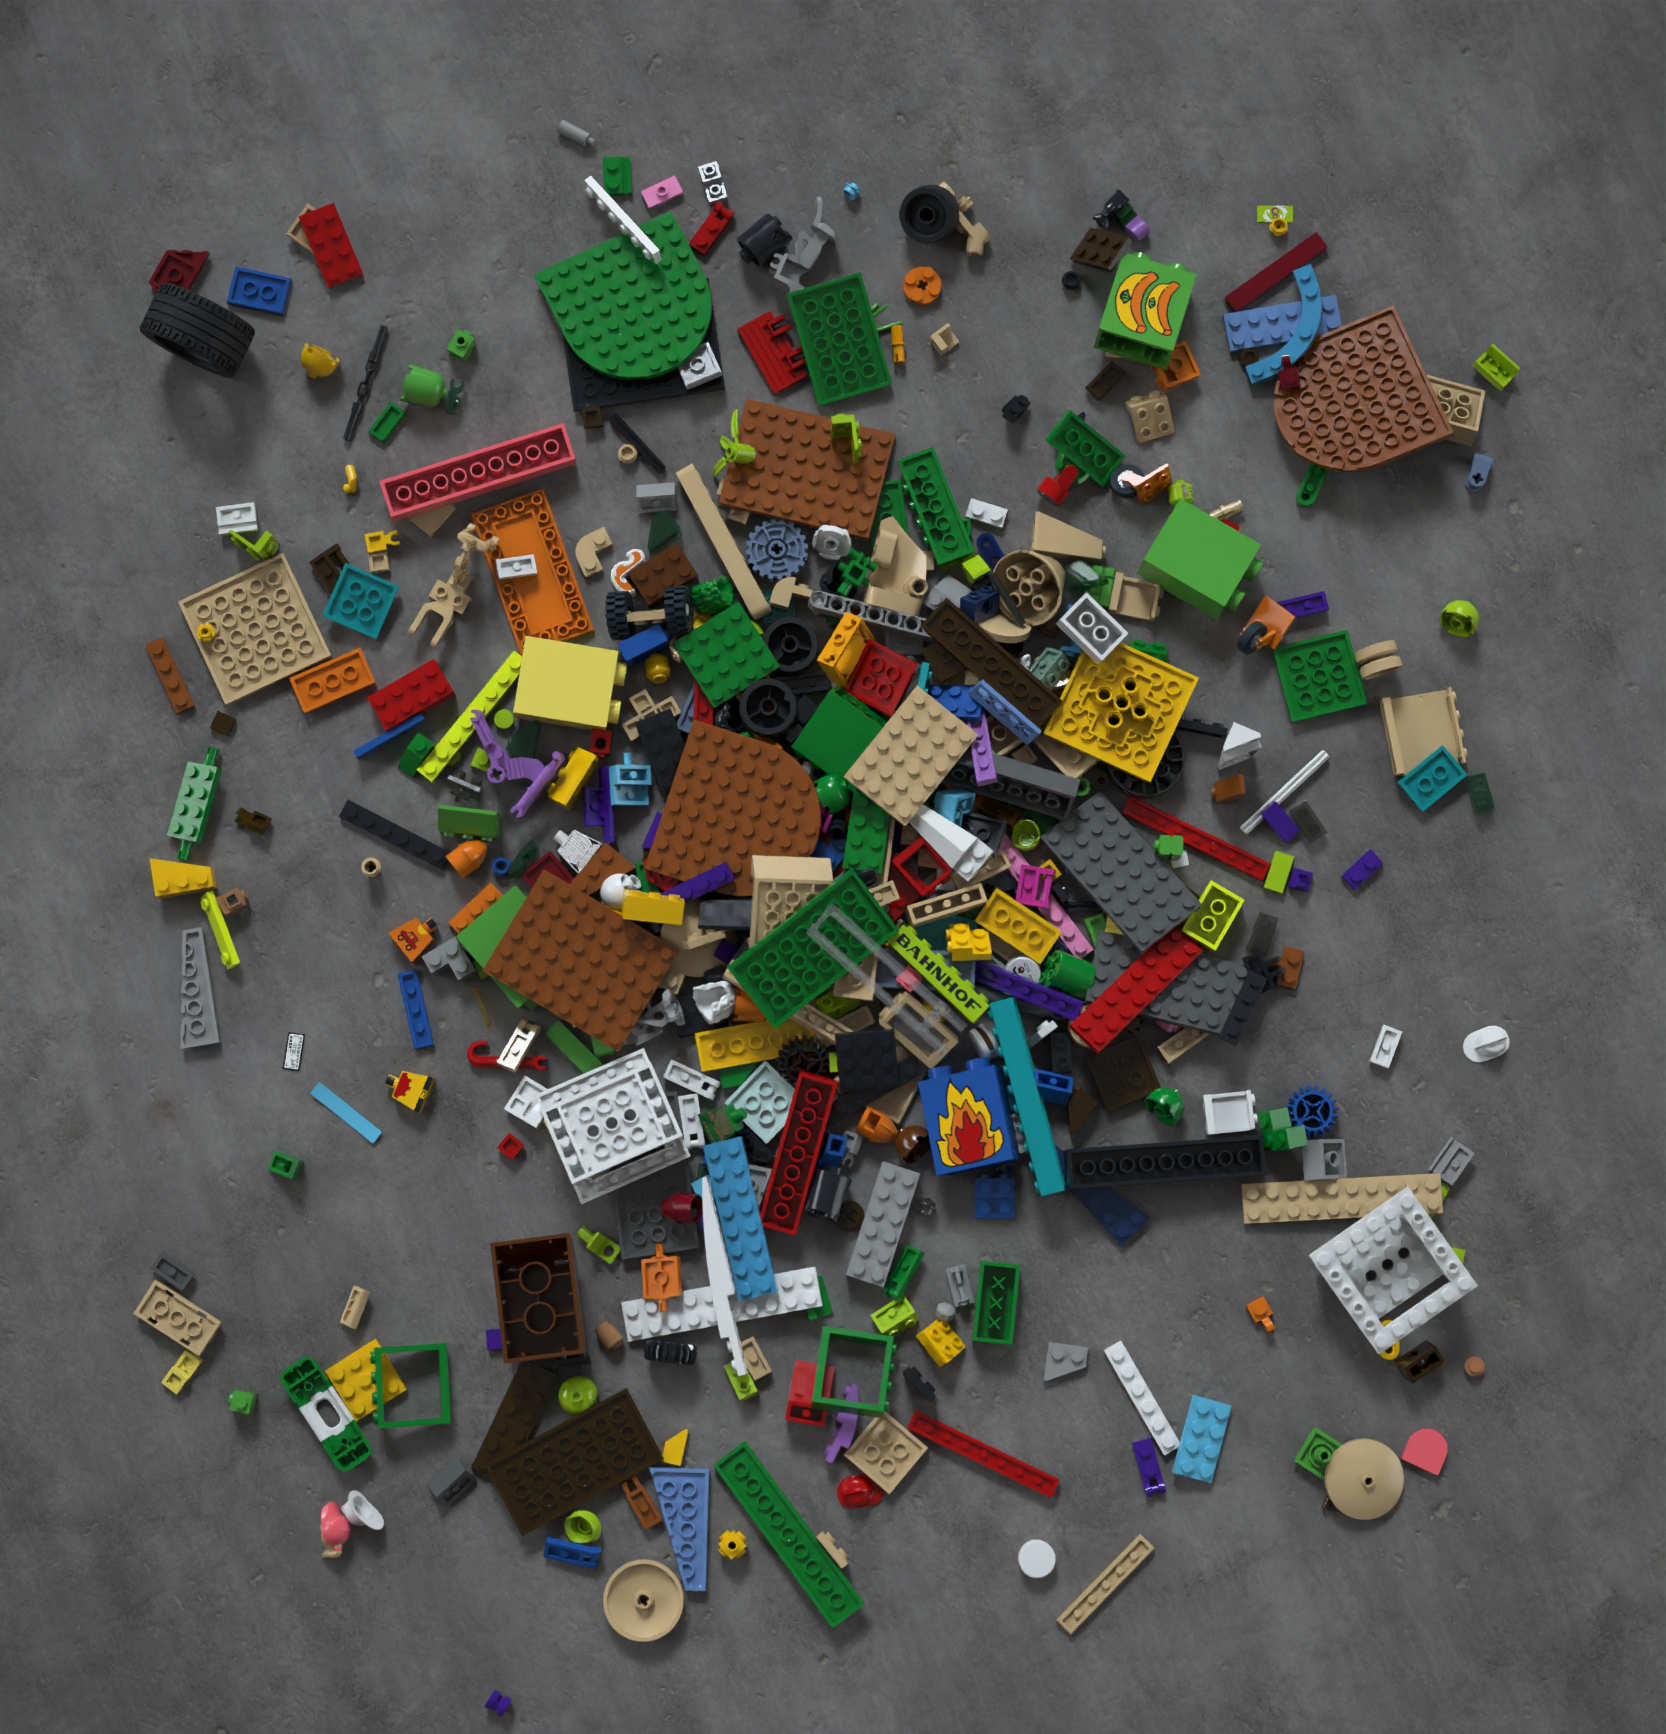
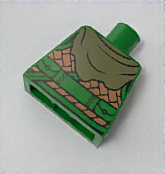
M733 1104L700 1113L698 1117L712 1144L732 1139L744 1129L741 1120L747 1118V1112L742 1107L736 1110Z

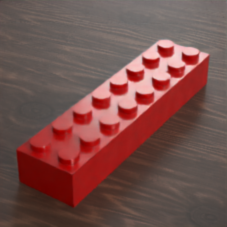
M802 1070L799 1072L760 1213L763 1227L791 1235L797 1234L804 1210L803 1207L839 1084L838 1080Z

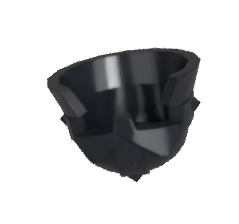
M840 561L825 570L821 576L819 585L822 592L840 596L836 592L843 582L839 579L843 572L837 568L841 563ZM852 588L846 598L854 597L857 593V588Z

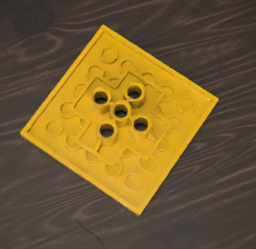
M1121 642L1098 665L1082 651L1060 697L1063 702L1053 712L1043 735L1150 783L1199 677ZM1132 683L1135 689L1129 691L1125 688V684ZM1106 692L1109 698L1102 700L1099 697V693ZM1123 700L1127 703V706L1120 708L1117 706V701ZM1137 708H1141L1144 710L1145 714L1143 716H1137L1134 710ZM1114 717L1118 719L1119 723L1111 725L1108 720Z

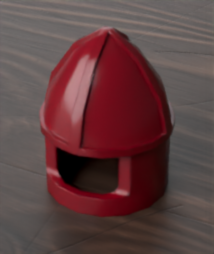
M679 1192L663 1200L660 1209L662 1214L676 1223L697 1224L703 1214V1201L699 1194ZM691 1208L697 1209L695 1220L691 1217Z

